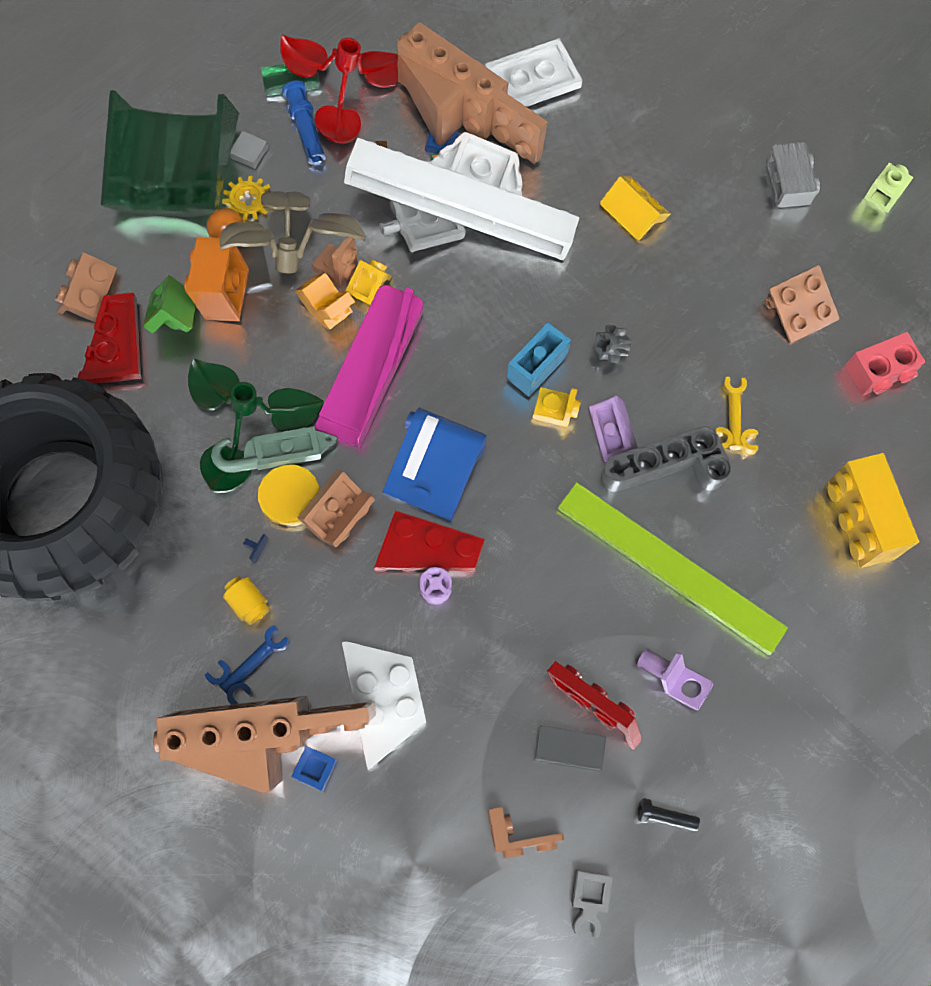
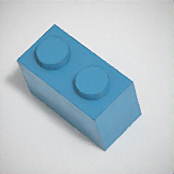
M547 322L508 363L506 379L530 397L567 357L571 340Z

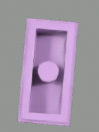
M614 396L589 406L605 463L612 456L638 448L625 403L621 398Z

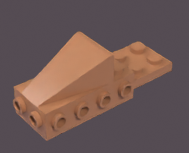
M421 22L417 23L408 33H404L397 42L398 81L406 86L436 144L444 145L455 131L463 126L470 134L484 140L492 134L497 141L505 143L515 150L520 157L528 159L533 164L540 160L548 121L508 95L509 82Z
M307 696L174 711L156 718L157 731L153 735V745L155 752H159L160 761L170 760L262 793L270 792L282 781L280 753L297 751V747L303 746V742L311 737V735L329 733L330 729H334L335 726L344 725V731L364 729L365 725H368L376 716L375 701L309 709Z

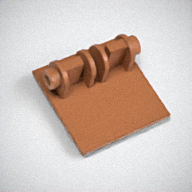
M820 265L769 288L770 293L765 298V304L769 309H777L789 343L840 319Z

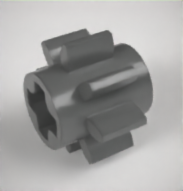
M606 325L605 332L596 333L594 348L599 353L600 360L619 363L620 356L629 355L628 352L632 340L626 335V328Z

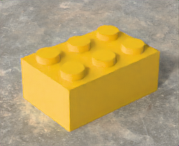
M884 453L848 461L827 482L828 495L831 501L835 502L839 512V524L846 531L850 540V553L858 561L860 568L895 560L919 543Z

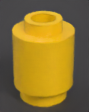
M237 576L225 585L224 589L226 592L223 594V598L241 621H246L248 625H252L270 611V608L266 605L267 599L249 577L242 579L240 576Z

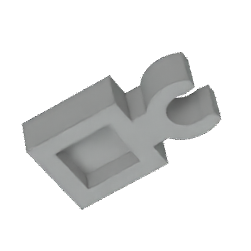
M577 871L572 907L582 908L581 915L574 921L573 930L575 934L580 935L582 924L589 921L593 925L592 937L599 938L602 927L597 915L598 912L608 913L613 877Z

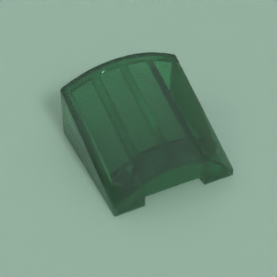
M110 90L101 206L129 213L160 217H197L212 214L218 209L239 117L238 110L225 94H218L216 114L182 115L153 112L133 108L115 90Z

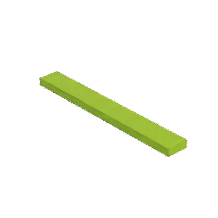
M577 482L559 505L558 510L768 656L773 653L788 630L787 626Z

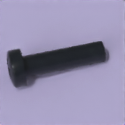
M643 798L640 801L637 813L639 822L647 823L649 819L695 831L699 829V817L653 806L650 799Z

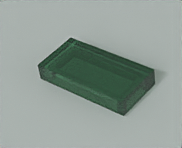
M285 64L261 67L266 96L282 94L284 85L296 80L304 82L307 90L321 89L318 71L314 77L306 78L295 75Z

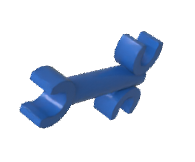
M275 625L266 630L265 642L233 672L226 662L220 660L218 664L224 671L220 678H214L208 672L205 674L206 679L212 685L219 686L227 694V700L231 705L239 704L235 700V694L238 691H245L250 697L253 695L252 689L247 684L241 682L273 651H282L289 646L290 641L287 637L279 643L272 642V637L279 631Z

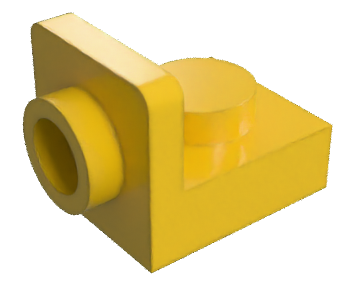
M371 259L370 263L360 260L345 292H349L351 296L371 305L377 290L384 285L386 280L390 281L392 275L385 272L387 266L374 259Z
M540 387L532 419L568 427L570 417L577 418L581 400L575 399L578 389L571 388L570 394Z

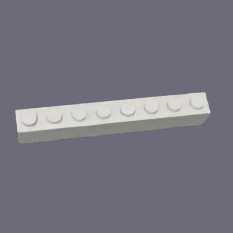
M357 138L346 166L344 179L346 184L564 261L572 245L579 221L578 216L570 214L565 210L547 206L539 201L519 196L511 191L491 186L484 181H477L463 176L456 171H449L430 162L407 156L402 152L379 146L374 142Z

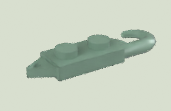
M315 426L256 436L246 443L244 458L230 461L224 460L220 453L221 449L231 442L229 438H226L215 444L212 449L211 458L214 465L224 472L235 473L257 468L262 470L321 459V454L337 442V437L317 431Z

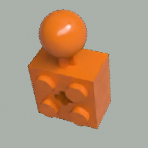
M220 208L209 216L207 221L209 237H197L195 248L190 252L191 267L189 275L185 277L184 288L205 320L240 322L249 268L237 246L223 250L220 249V236L223 229L231 223L244 222L238 212L229 208Z

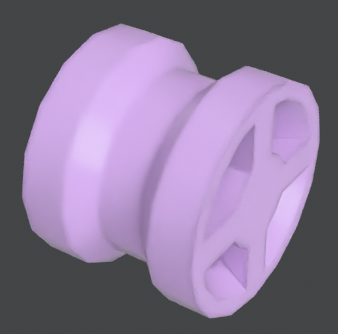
M438 567L429 568L423 572L420 578V593L425 601L430 604H441L449 598L452 580L448 572Z

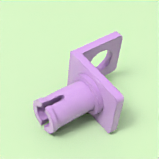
M646 648L638 660L637 666L639 668H643L661 678L665 694L695 710L701 708L713 687L711 680L686 668L683 656L678 652L673 660L669 661ZM685 682H698L701 686L700 694L692 698L685 696L682 692Z

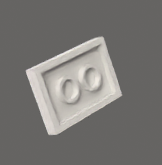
M560 38L485 63V67L509 82L508 95L526 107L579 89L582 86L583 80Z

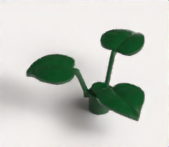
M193 359L189 368V392L191 398L198 406L207 410H215L224 401L226 404L231 403L232 410L236 413L232 448L226 445L220 452L221 457L227 461L244 458V451L237 450L242 417L253 414L257 406L265 414H272L271 421L273 426L279 431L285 432L308 428L324 405L322 399L311 393L298 389L283 388L275 390L268 396V408L263 403V398L257 397L255 387L248 382H239L237 374L232 369L224 365L207 363L198 359ZM215 445L206 449L200 459V471L210 491L215 493L229 492L237 489L249 479L252 470L230 473L218 469L211 458L212 449Z

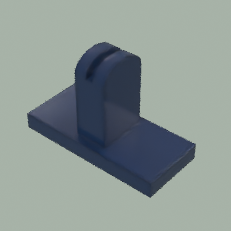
M265 534L261 536L258 543L247 538L243 542L244 546L253 550L249 557L253 563L257 561L269 540Z

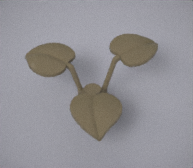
M271 191L262 194L261 204L269 209H285V237L280 238L279 243L276 244L272 231L269 229L264 230L261 224L255 222H234L223 229L220 236V249L223 250L235 246L257 247L270 244L272 257H275V269L282 273H295L299 270V258L304 257V249L312 231L346 236L365 241V234L360 223L354 217L340 213H324L319 215V219H311L299 246L297 240L290 237V210H307L310 207L309 196L295 191L286 193Z

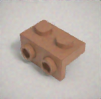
M84 252L77 261L71 259L65 273L66 276L70 277L67 286L61 285L55 299L56 302L60 303L57 312L63 314L67 310L95 322L103 296L108 294L117 267Z
M336 470L297 518L321 541L337 547L347 539L350 530L358 520L367 514L375 498L371 494L363 492L343 471Z

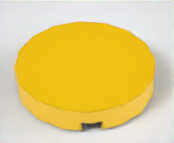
M282 465L272 469L263 477L258 488V502L263 514L271 522L278 525L298 526L302 522L297 517L319 492L320 487L316 477L306 468L298 465Z

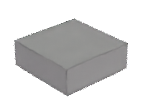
M242 131L229 151L230 158L255 169L269 148L268 142Z

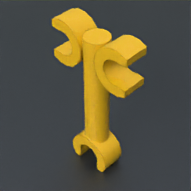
M726 377L722 383V390L729 396V430L725 427H718L714 431L725 440V443H722L725 451L728 448L731 450L740 449L745 454H754L759 449L758 445H750L746 439H755L758 431L747 429L741 434V395L747 387V380L742 377L738 384L739 388H734L730 385V377Z

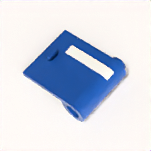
M419 407L416 412L411 411L406 419L405 428L408 430L382 492L452 521L474 464L478 462L483 452L488 435Z

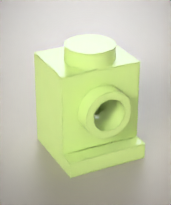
M888 163L864 199L889 213L914 177L909 175V171L905 166L900 164L894 166ZM877 189L891 197V199L878 192Z

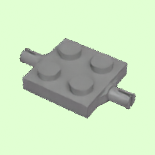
M390 200V207L395 220L380 223L382 235L399 231L405 238L410 252L464 239L466 233L462 224L394 200Z

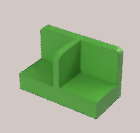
M168 275L151 292L143 328L152 334L163 323L175 330L180 328L186 333L192 329L196 306L185 292L184 285L172 276Z

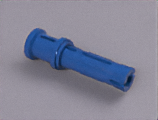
M291 81L282 88L283 97L287 99L289 104L288 113L297 124L308 162L313 165L322 163L326 156L312 119L313 106L307 99L306 85L302 81Z

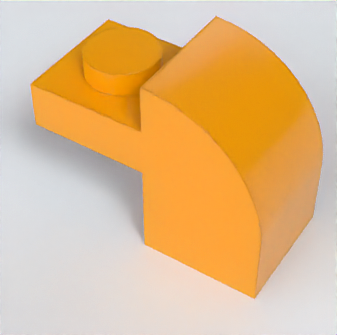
M326 273L316 274L295 290V293L308 311L321 325L329 330L353 312L349 306L355 301L350 293L339 292Z

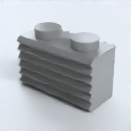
M806 143L772 146L766 159V164H768L767 168L769 169L768 173L770 174L775 202L777 203L776 207L811 205L816 194L819 193L820 182L818 177L813 175L814 158L812 153H808Z

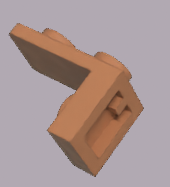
M347 237L338 248L329 243L312 263L313 270L317 273H326L332 283L341 288L347 280H351L358 265L355 238Z
M503 807L487 811L494 852H502L503 858L524 855L523 848L536 846L537 852L558 849L557 842L564 840V834L559 833L509 842L508 836L513 835L510 814L504 815Z

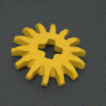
M248 176V181H243L242 177H238V184L235 185L232 182L228 184L232 189L231 191H223V194L229 197V199H222V204L231 205L227 208L235 210L240 215L243 214L244 222H247L249 214H252L255 221L258 220L257 211L263 215L268 214V211L263 208L265 206L261 204V196L271 186L267 184L262 187L263 179L259 178L257 182H253V176ZM245 194H250L252 198H256L251 201V205H246L245 201H240L245 198Z

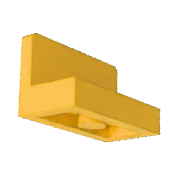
M620 176L600 201V205L637 240L643 239L655 223H664L671 214L631 176Z

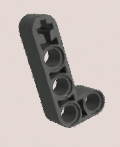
M699 427L612 456L607 460L603 468L601 483L609 491L616 492L692 467L700 486L712 491L719 489L730 475L732 467L717 433L709 427ZM696 441L704 442L708 449L699 448ZM667 451L677 452L680 459L670 457ZM647 460L652 465V468H643L638 461ZM708 468L716 469L720 477L712 476L708 472Z

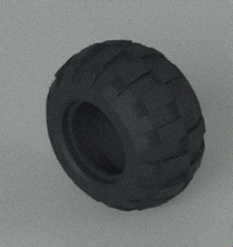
M52 373L28 374V376L23 377L21 382L14 384L6 379L0 381L1 597L23 598L28 602L61 600V595L70 592L85 594L104 585V576L111 573L118 566L124 571L139 555L136 546L144 535H151L154 530L160 509L157 505L158 496L162 494L163 488L162 466L158 460L154 441L133 409L122 399L112 396L97 384L73 377L72 381L62 380L60 376ZM55 454L77 455L97 466V475L92 492L82 508L62 525L44 533L28 536H18L8 518L7 502L14 481L25 468L41 458Z

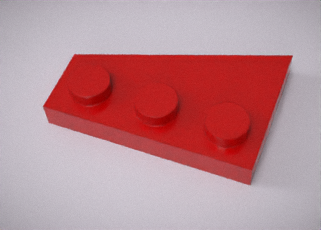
M134 292L103 296L93 327L95 332L91 344L87 346L84 355L86 360L83 369L79 371L77 378L94 384L141 379L137 298Z
M395 510L374 566V571L427 570L433 567L442 568L446 571H475L485 539Z
M555 661L547 670L552 683L586 710L590 707L594 708L593 713L609 730L617 727L626 737L625 743L634 750L642 740L635 712L623 702L616 704L608 699V693L598 684L592 683L591 686L581 679L582 675L571 665L567 664L564 667Z

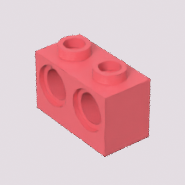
M905 332L856 352L845 366L862 395L872 391L875 394H879L889 389L894 382L900 380L901 383H906L914 379L918 375V369L925 363V360L908 332ZM870 369L876 371L877 375L872 373Z

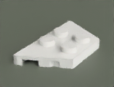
M467 132L456 138L452 145H447L442 149L439 155L430 162L435 166L449 171H456L463 176L477 181H484L491 186L522 196L521 189L523 184L518 171L520 166L518 153Z
M346 641L342 642L354 704L375 701L376 716L368 725H365L364 729H359L367 769H371L392 750L394 751L404 743L409 736L426 724L412 657Z

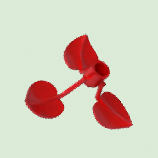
M282 34L280 40L282 60L285 66L297 76L314 77L318 69L324 71L335 59L338 70L343 73L338 107L326 105L319 108L315 114L314 122L317 130L332 142L346 144L353 141L360 132L361 119L355 110L343 109L348 73H351L358 67L359 73L365 74V78L370 84L381 88L392 87L398 83V54L380 51H368L361 54L359 42L353 38L346 37L339 41L337 49L333 48L332 54L328 57L325 48L311 40L291 38Z

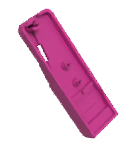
M388 285L381 286L377 290L319 413L315 430L336 436L337 440L359 449L361 448L423 313V301L414 295V290L405 287V291ZM407 325V326H406L405 333H404V337H403V340H402V344H401L400 340H401V337H402V333H403V330H404V326Z

